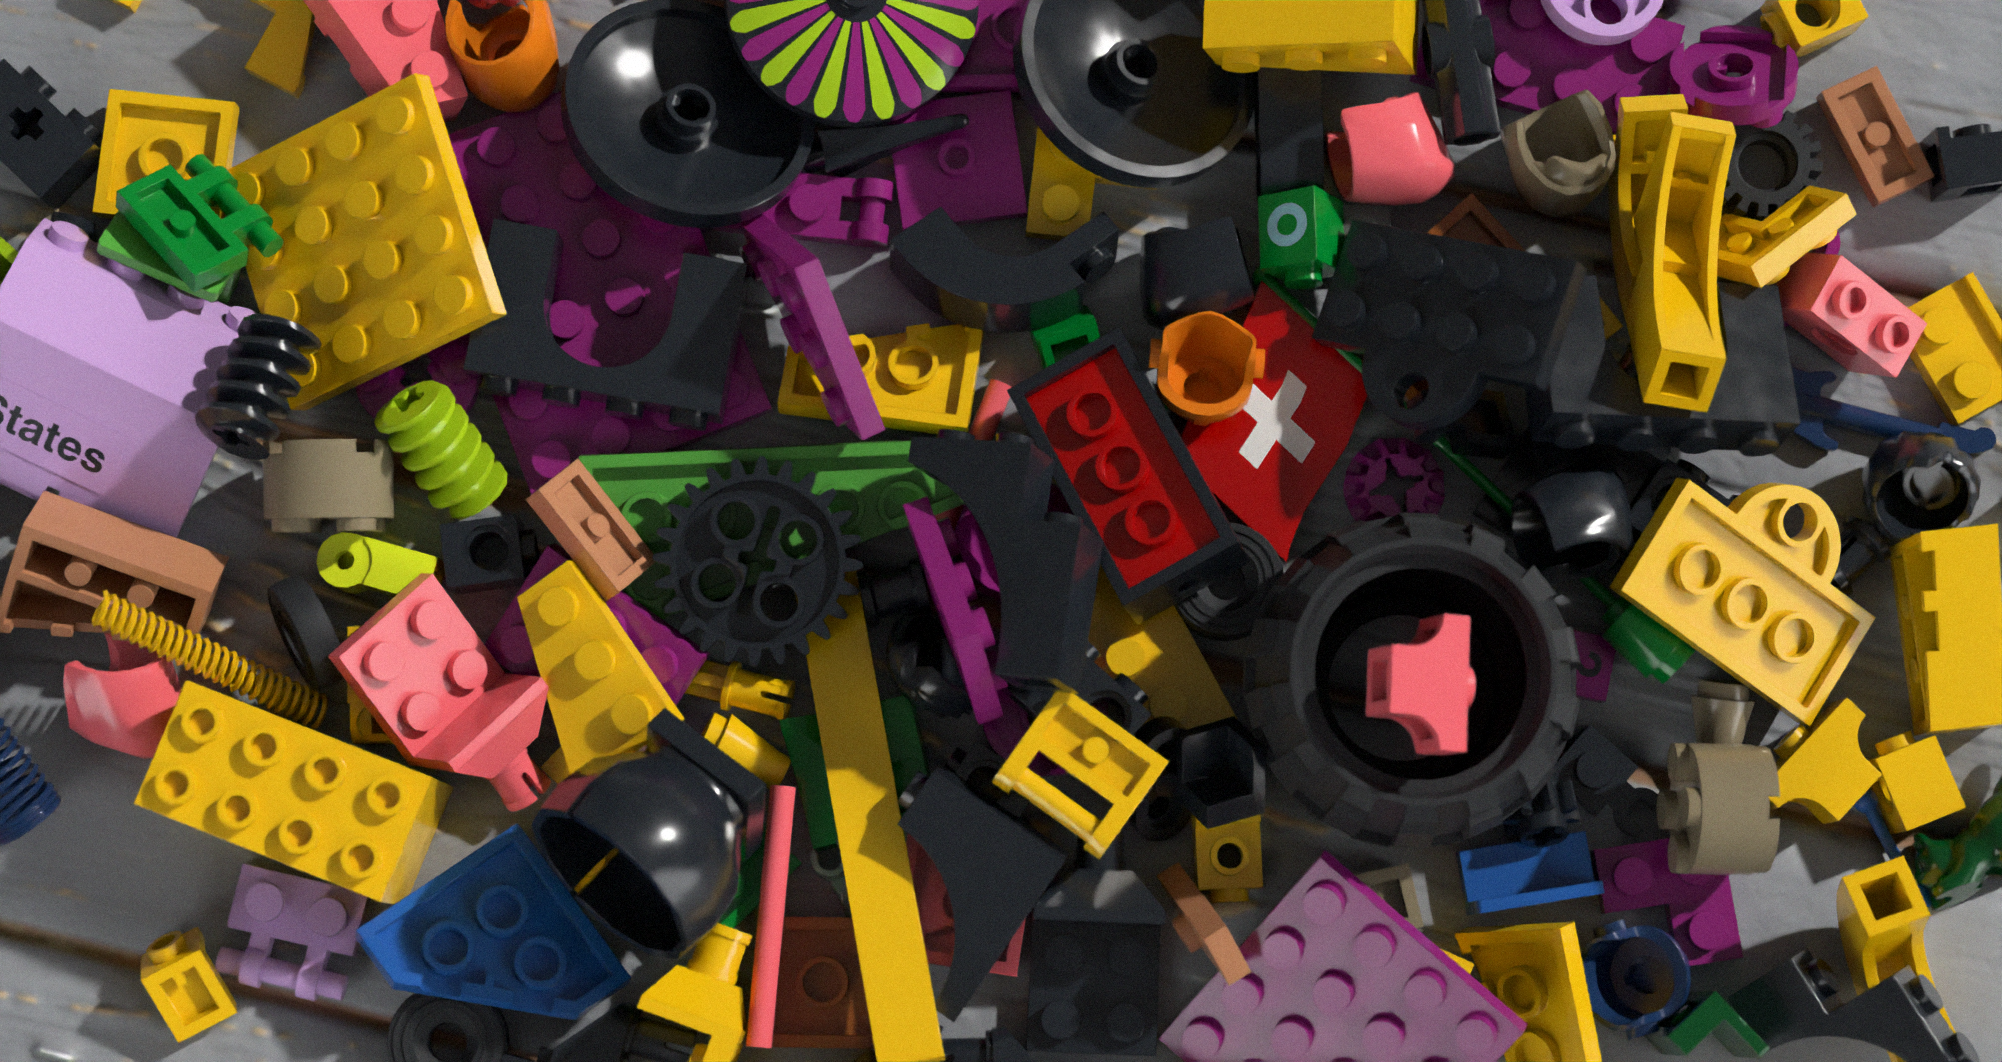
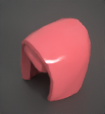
M1411 92L1402 97L1395 95L1385 99L1383 103L1343 109L1340 117L1341 125L1345 132L1329 131L1325 134L1331 173L1340 195L1347 202L1374 206H1400L1424 203L1438 195L1455 176V164L1447 145L1444 143L1441 131L1419 92Z
M104 633L110 656L108 671H98L86 667L78 660L68 662L64 666L63 687L69 727L95 744L142 759L153 758L182 691L172 661L167 662L166 654L158 658L157 652L149 653L147 646L139 649L138 642L130 645L129 641L112 640L111 634Z

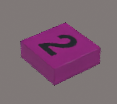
M1573 630L1581 664L1576 667V697L1604 703L1607 698L1616 650L1600 635Z

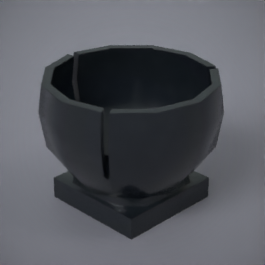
M663 708L647 725V747L644 751L594 757L560 781L538 811L531 825L542 856L567 891H572L590 870L616 847L619 851L587 882L574 898L608 930L645 953L678 960L700 943L716 926L738 892L740 860L745 863L762 845L766 783L669 710Z

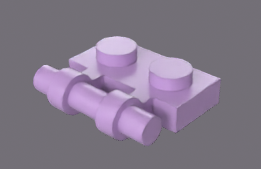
M242 864L226 927L250 932L249 944L246 951L222 946L217 956L215 968L218 972L238 976L239 984L259 988L263 982L295 990V996L298 998L316 1001L318 996L342 1001L346 994L349 976L327 971L328 961L331 952L353 957L357 956L359 942L355 938V933L358 928L365 924L371 898L341 886ZM275 938L308 946L302 965L270 957Z

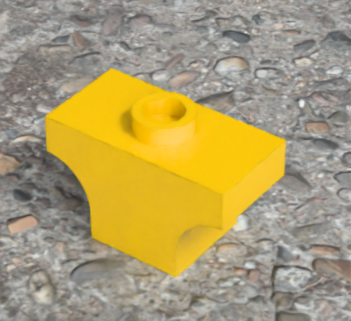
M1847 697L1832 702L1807 729L1801 723L1797 724L1775 746L1773 751L1780 757L1775 762L1779 779L1780 797L1769 796L1770 810L1777 809L1786 802H1794L1806 807L1823 824L1836 822L1880 778L1882 774L1864 757L1858 744V729L1866 715Z

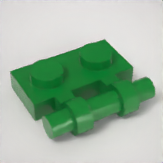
M204 154L194 156L186 164L185 171L191 177L187 181L170 164L117 190L116 208L193 292L246 266L249 249L245 245L253 244L264 257H270L276 254L284 243L283 239L272 228L273 219L259 204H250L237 190L238 181L223 166L215 167ZM218 206L226 217L220 219L210 207Z

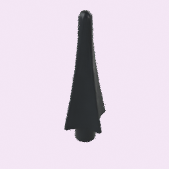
M960 113L931 120L901 124L818 130L821 144L811 147L803 168L806 173L825 169L826 173L832 171L836 177H844L905 148L936 136L965 128L969 125V117L967 114Z

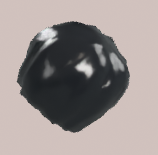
M1903 431L1897 436L1883 440L1870 456L1861 476L1863 485L1862 502L1866 512L1872 518L1874 527L1878 532L1896 543L1919 532L1956 528L1962 521L1970 518L1975 504L1980 497L1981 479L1975 470L1973 457L1962 450L1954 438L1936 432Z

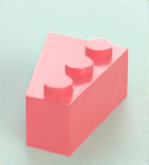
M303 0L314 14V23L325 38L330 36L351 65L349 71L368 97L414 73L430 77L444 123L456 120L468 94L461 72L455 59L452 57L446 41V26L437 0Z

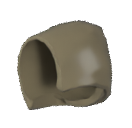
M1587 89L1552 103L1500 129L1503 148L1509 161L1511 175L1518 194L1534 210L1551 217L1576 216L1602 192L1614 170L1616 152L1612 128L1602 104Z

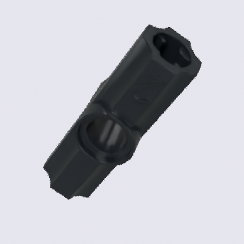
M1421 0L1425 23H1422L1421 28L1423 59L1428 78L1434 79L1445 145L1468 146L1498 138L1501 133L1500 120L1497 113L1496 95L1491 71L1495 67L1494 37L1489 17L1482 15L1480 0Z

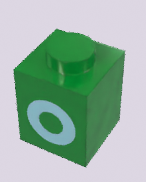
M1315 185L1259 196L1260 270L1284 281L1287 288L1299 290L1320 287L1323 284V278L1333 277L1345 243L1343 201Z

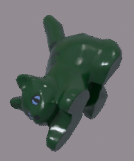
M2002 775L1994 788L1993 795L1981 805L1966 827L1954 838L1932 840L1922 833H1917L1913 836L1915 841L1913 847L1916 850L1914 857L1915 880L1920 886L1931 888L1933 895L1930 901L1934 912L1952 907L1975 894L1982 888L1983 882L1988 875L2002 876Z

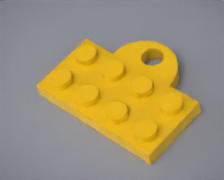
M1676 478L1609 587L1795 722L1811 726L1876 618L1830 584L1838 567L1841 540L1837 521L1829 506L1814 492L1800 486L1784 483H1764L1753 486L1737 496L1726 507L1691 480ZM1798 504L1804 513V524L1796 536L1789 538L1783 526L1784 516L1792 505Z

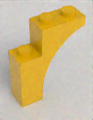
M1670 111L1634 217L1643 262L1625 312V319L1644 403L1707 413L1726 362L1718 317L1717 257L1723 198L1736 138L1733 122Z

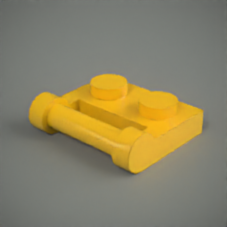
M1055 692L999 770L992 783L1007 794L1012 789L1087 842L1084 849L1100 859L1169 761L1074 693ZM1038 752L1113 804L1103 820L1097 818L1028 768Z

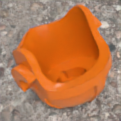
M1214 311L1198 312L1181 318L1165 327L1161 339L1151 338L1149 368H1157V394L1172 412L1180 418L1192 422V425L1207 426L1210 423L1220 422L1240 412L1247 405L1251 396L1253 378H1263L1265 349L1256 348V338L1244 327Z

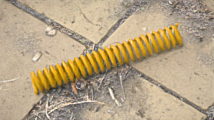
M107 590L103 591L104 599L92 617L93 627L101 623L102 631L110 628L112 636L120 632L121 640L129 637L130 645L138 641L139 649L147 646L148 652L156 651L158 658L166 654L167 662L175 659L176 666L184 663L186 671L193 668L195 675L202 672L204 679L211 677L213 683L220 681L222 688L229 685L231 692L239 689L240 696L247 694L249 700L256 698L258 705L265 702L267 709L274 707L276 713L283 711L285 717L292 715L293 721L301 719L303 726L312 721L317 712L319 700L322 699L323 703L320 714L315 723L310 727L312 730L317 729L323 722L328 708V699L325 693L318 694V691L310 690L308 685L301 686L299 681L292 682L289 676L283 677L281 672L274 673L272 668L265 669L263 664L256 665L254 659L247 660L245 655L238 656L236 651L229 652L226 646L220 648L218 642L211 643L209 638L202 639L200 634H192L190 629L183 630L181 625L174 626L172 620L165 622L163 616L156 617L154 612L151 611L146 613L144 607L137 608L135 603L128 604L126 598L118 599L117 594L109 595ZM113 600V604L108 609L109 602ZM123 604L122 609L117 614L119 606ZM132 609V613L126 619L128 611ZM139 613H141V617H140L139 620L136 622V620H137V615H138ZM150 617V622L145 627L146 621ZM160 622V626L155 630L156 624ZM167 626H169V630H168V631L166 632V634L164 635V633H165V628H166ZM178 631V635L174 638V633ZM187 635V639L183 643L184 636ZM196 639L197 642H196V644L192 647L193 641ZM206 644V647L201 652L202 645ZM212 648H215V651H214V652L212 653V655L210 656V654H211V649H212ZM224 652V656L220 659V654ZM239 661H242V664L238 668ZM251 665V669L247 672L248 666ZM259 669L260 673L256 676V672Z

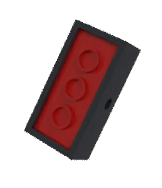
M1119 327L1007 390L1037 447L1055 461L1053 477L1073 514L1081 517L1083 525L1104 540L1100 564L1123 607L1138 625L1251 562L1138 357Z

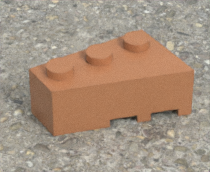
M44 490L22 526L0 597V633H11L14 627L48 629L51 630V636L72 637L75 631L111 634L110 628L102 631L101 623L95 627L92 625V617L104 599L103 591L107 590L109 595L117 594L118 599L126 598L128 604L135 603L137 608L144 607L146 613L151 611L154 612L156 617L163 616L165 622L172 620L174 626L181 625L183 630L190 629L192 634H200L213 607L229 556ZM113 600L109 602L108 609L113 604ZM123 604L119 606L117 614L122 609ZM132 609L128 611L126 619L132 613ZM139 613V614L137 615V620H136V622H137V621L139 620V618L141 617V613ZM150 617L147 619L145 627L150 622ZM160 622L156 624L155 630L160 626ZM167 626V627L165 628V633H164V635H165L166 632L169 630V626ZM178 631L174 633V638L178 635ZM119 632L112 636V640L129 641V637L121 640ZM187 635L184 636L183 643L187 639Z

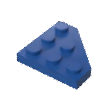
M518 823L358 928L355 933V938L394 990L570 1020L579 1019L625 987L632 978Z

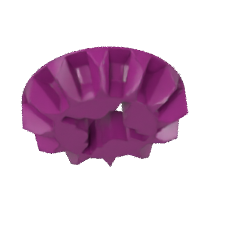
M1407 437L1379 438L1357 452L1351 460L1344 476L1343 493L1347 508L1356 522L1359 520L1364 522L1402 513L1400 505L1395 503L1391 495L1382 497L1380 494L1371 497L1369 495L1370 492L1376 491L1386 481L1385 471L1388 469L1386 462H1389L1391 470H1395L1399 479L1409 477L1410 480L1418 478L1420 481L1414 483L1404 493L1405 503L1403 508L1405 513H1430L1436 515L1439 513L1445 499L1444 471L1433 458L1430 449L1411 442Z

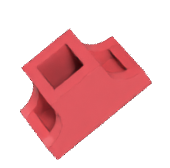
M1442 614L1419 620L1418 630L1409 644H1391L1368 649L1366 717L1388 718L1403 725L1413 739L1415 754L1447 755L1466 752L1467 707L1473 701L1476 686L1474 671L1469 667L1470 616Z

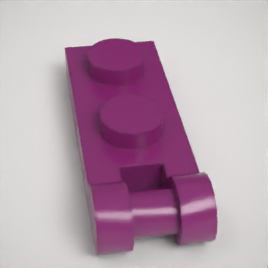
M800 173V176L785 197L762 214L795 240L874 248L886 247L889 226L883 224L885 205L892 203L894 183L870 177L855 179ZM842 201L860 203L858 221H840ZM740 223L712 228L713 231L743 234Z

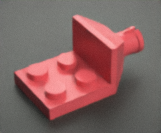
M421 573L328 655L409 765L485 778L490 781L501 796L505 807L511 812L524 809L538 799L529 787L534 786L538 793L544 794L549 788L551 780L543 770H540L527 752V747L539 735L549 688L542 677L505 673L433 574Z

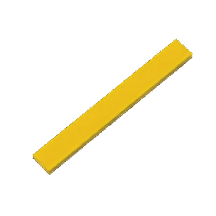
M857 570L846 572L844 580L860 590L856 574ZM859 591L858 595L840 594L837 602L847 611L849 616L845 620L828 614L824 621L832 634L829 640L818 636L813 631L808 633L810 653L806 655L877 1062L945 1061L904 829L897 825L901 820V812L897 803V790L861 592Z

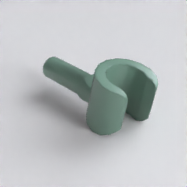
M835 840L840 851L839 841ZM813 849L810 858L815 872L821 879L830 882L845 917H852L843 863L834 870H825L820 867L819 858Z

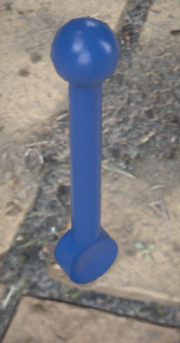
M1868 789L1854 804V807L1857 811L1866 814L1889 859L1901 857V852L1876 808L1878 805L1877 795L1873 790ZM1917 884L1927 908L1931 906V895L1927 888Z

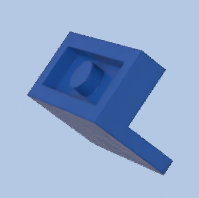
M1586 831L1569 833L1568 837L1562 842L1543 848L1527 847L1520 841L1456 852L1467 916L1605 893L1603 880L1594 881Z

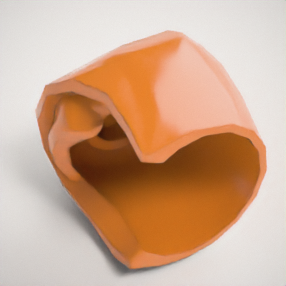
M449 0L445 17L446 41L465 85L478 100L492 108L508 113L526 112L538 107L551 95L557 84L559 54L557 35L549 3L546 0H523L527 7L519 4L483 24L466 21L461 3L457 0Z

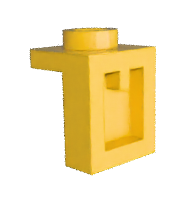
M195 927L183 934L181 931H172L160 936L147 947L146 953L140 957L141 982L178 1043L237 1013L236 1001L207 954L205 938L199 927Z

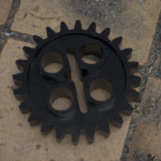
M759 456L754 474H746L744 466L739 459H732L731 478L724 480L713 468L707 469V479L710 485L708 490L704 492L697 486L687 483L684 487L693 502L689 508L671 503L667 507L672 515L680 521L677 529L666 527L658 528L657 530L658 535L672 542L671 551L653 555V561L670 565L671 574L657 580L655 587L664 589L674 588L677 595L664 607L665 612H677L684 609L689 616L683 622L679 632L684 635L698 627L704 630L705 633L700 644V650L703 652L710 649L718 640L724 642V661L728 663L735 658L740 647L747 648L748 659L752 667L759 665L763 649L768 648L771 649L778 665L785 663L786 644L791 642L804 656L809 654L810 645L807 634L813 631L818 636L829 640L832 634L824 621L828 614L845 620L849 616L847 611L837 602L839 595H858L860 591L856 586L844 579L846 572L864 568L863 562L846 558V549L861 542V536L852 534L842 535L839 528L853 514L850 510L832 514L828 507L834 501L838 492L832 488L819 496L812 493L817 474L812 471L804 476L799 483L792 481L793 463L787 460L781 466L777 476L770 475L767 459L763 456ZM736 502L748 505L755 517V525L752 532L740 540H732L727 537L720 526V516L723 510ZM771 506H777L780 510V515L767 549V556L776 560V567L773 572L766 571L759 575L748 616L741 617L738 615L737 609L750 575V566L741 563L744 551L755 552L757 550L768 509ZM798 521L810 524L817 535L816 548L812 554L803 559H794L788 556L781 544V537L785 528L791 523ZM715 564H723L733 572L736 580L733 594L721 602L707 598L701 588V577L704 571ZM776 583H785L796 592L798 598V606L794 615L784 621L770 618L762 605L766 589Z

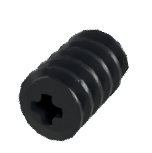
M252 314L244 317L237 328L239 337L233 339L227 349L228 359L220 364L216 372L218 381L213 382L205 394L207 403L200 406L195 415L196 425L204 436L226 452L245 459L262 460L267 459L270 453L256 439L275 441L280 434L278 426L267 417L286 419L291 411L288 403L277 395L296 397L299 394L301 386L290 374L297 376L307 375L311 369V364L301 353L316 354L322 344L314 333L298 323L269 314Z

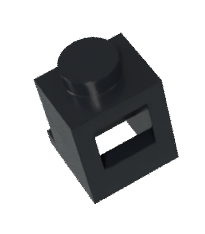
M1975 124L1954 130L1952 132L1953 138H1951L1949 126L1935 128L1920 142L1922 153L1935 176L1928 182L1931 203L2002 192V131L1992 132L1990 124Z

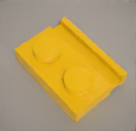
M1971 272L1956 282L1909 306L1908 309L1927 323L1909 356L1949 424L1957 426L2002 401V320L1975 274Z

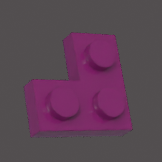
M1670 838L1590 851L1595 881L1603 880L1605 891L1604 894H1598L1601 914L1664 904L1669 935L1678 942L1683 952L1687 955L1690 966L1744 958L1729 875L1672 874L1668 865V844Z

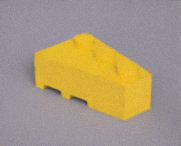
M1998 524L1923 531L1889 547L1914 736L1985 729L2002 725V596Z

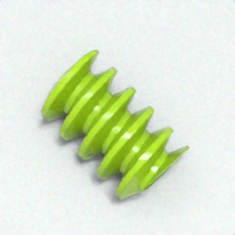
M434 380L422 381L399 392L384 404L376 414L374 424L380 433H390L387 442L394 452H403L401 461L406 470L416 471L414 479L420 489L429 490L427 497L432 506L440 509L449 507V514L452 518L463 520L476 515L500 496L507 485L508 473L501 462L494 459L495 454L487 442L481 440L482 436L476 426L468 422V415L461 405L455 403V397L449 387Z

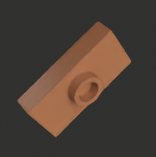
M1877 65L1822 91L1816 97L1872 208L1921 186L1935 177Z
M576 459L525 499L605 601L621 592L656 562L653 561L654 554L579 459Z
M1179 862L1156 875L1178 914L1171 922L1189 952L1192 954L1202 948L1229 986L1249 974L1251 970L1227 926Z

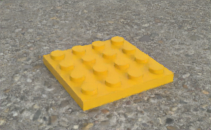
M414 73L228 169L238 181L237 190L250 204H259L273 219L272 228L284 241L281 249L270 257H264L253 244L245 245L249 249L247 265L245 267L260 314L278 316L298 323L314 333L322 344L316 354L301 353L311 364V369L307 375L297 376L290 374L301 386V390L296 397H287L291 410L306 411L507 315L429 76Z

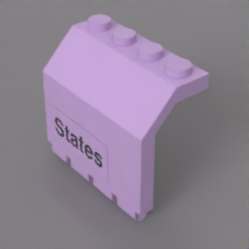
M44 218L26 238L0 285V484L38 501L44 490L48 492L51 487L60 491L58 496L177 538L219 448L204 436L198 428L195 415L200 406L207 403L205 394L210 385L218 381L216 372L222 361L228 359L227 349L233 339L239 337L237 328L242 319L258 313L241 306L229 307L217 300L209 302L102 256L97 252L98 243L90 240L88 234L78 226L64 221L52 222Z

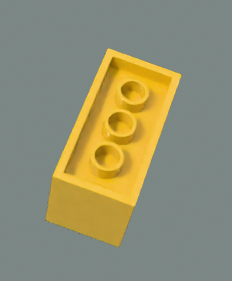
M186 680L134 804L379 902L396 904L408 896L413 888L454 787L428 775Z

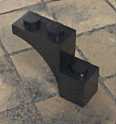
M1807 948L1727 997L1738 1015L1768 1045L1770 1050L1795 1040L1830 1036L1860 1040L1879 1046L1906 1062H1980L1979 1056L1969 1039L1960 1031L1953 1033L1939 1012L1943 1008V1003L1933 984L1923 974L1916 976L1909 965L1843 1004L1837 994L1840 991V984L1833 970L1822 958L1814 959Z

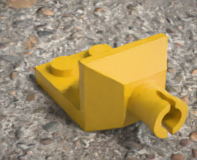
M717 923L708 935L696 945L686 967L676 965L641 995L637 1008L711 1035L708 1045L704 1043L695 1045L689 1062H738L746 1041L748 1021L743 988L736 986L735 983L738 978L737 972L746 946L750 944L752 935Z

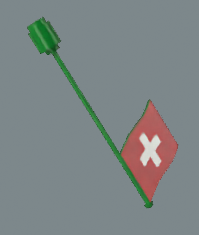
M1258 267L1252 274V282L1255 287L1259 286L1242 327L1254 335L1256 338V348L1265 349L1263 378H1253L1251 396L1247 405L1240 412L1220 422L1210 423L1207 426L1192 425V422L1187 421L1181 437L1214 496L1244 525L1263 535L1274 547L1279 558L1287 563L1290 545L1301 518L1346 449L1367 398V393L1362 377L1363 361L1354 352L1322 346L1314 340L1312 335L1318 319L1277 280ZM1404 400L1405 409H1408L1407 402ZM1444 436L1435 443H1432L1511 516L1513 501L1464 455L1453 454L1450 442ZM1595 577L1578 579L1609 608L1601 617L1609 626L1601 637L1645 678L1651 674L1663 685L1696 651L1622 596L1617 599Z

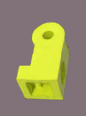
M341 532L331 535L322 543L317 552L316 564L319 574L327 583L345 593L359 594L371 590L395 597L421 573L433 574L441 585L445 575L444 561L438 557L354 533Z

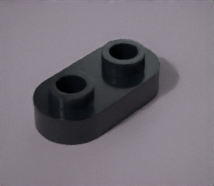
M1161 716L1148 721L1134 735L1135 738L1169 761L1127 820L1143 838L1153 842L1165 841L1176 836L1184 829L1192 815L1177 799L1176 740L1178 733L1187 728L1179 720L1169 716Z

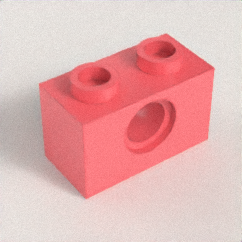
M1807 252L1790 265L1787 275L1776 284L1779 289L1783 320L1849 372L1897 378L1927 323L1842 255Z

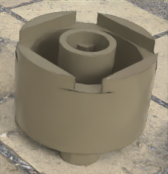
M356 439L282 440V444L271 441L262 442V445L270 453L267 459H263L264 520H272V532L322 533V520H336L337 531L386 532V519L394 518L393 450L387 442L388 440L374 439V452L373 443H356Z
M1671 743L1667 758L1668 775L1671 780L1670 790L1659 791L1656 808L1659 828L1670 829L1671 837L1668 844L1670 872L1672 874L1752 875L1753 873L1768 872L1774 862L1780 830V818H1769V796L1780 797L1777 768L1770 749L1766 746H1754L1752 744Z

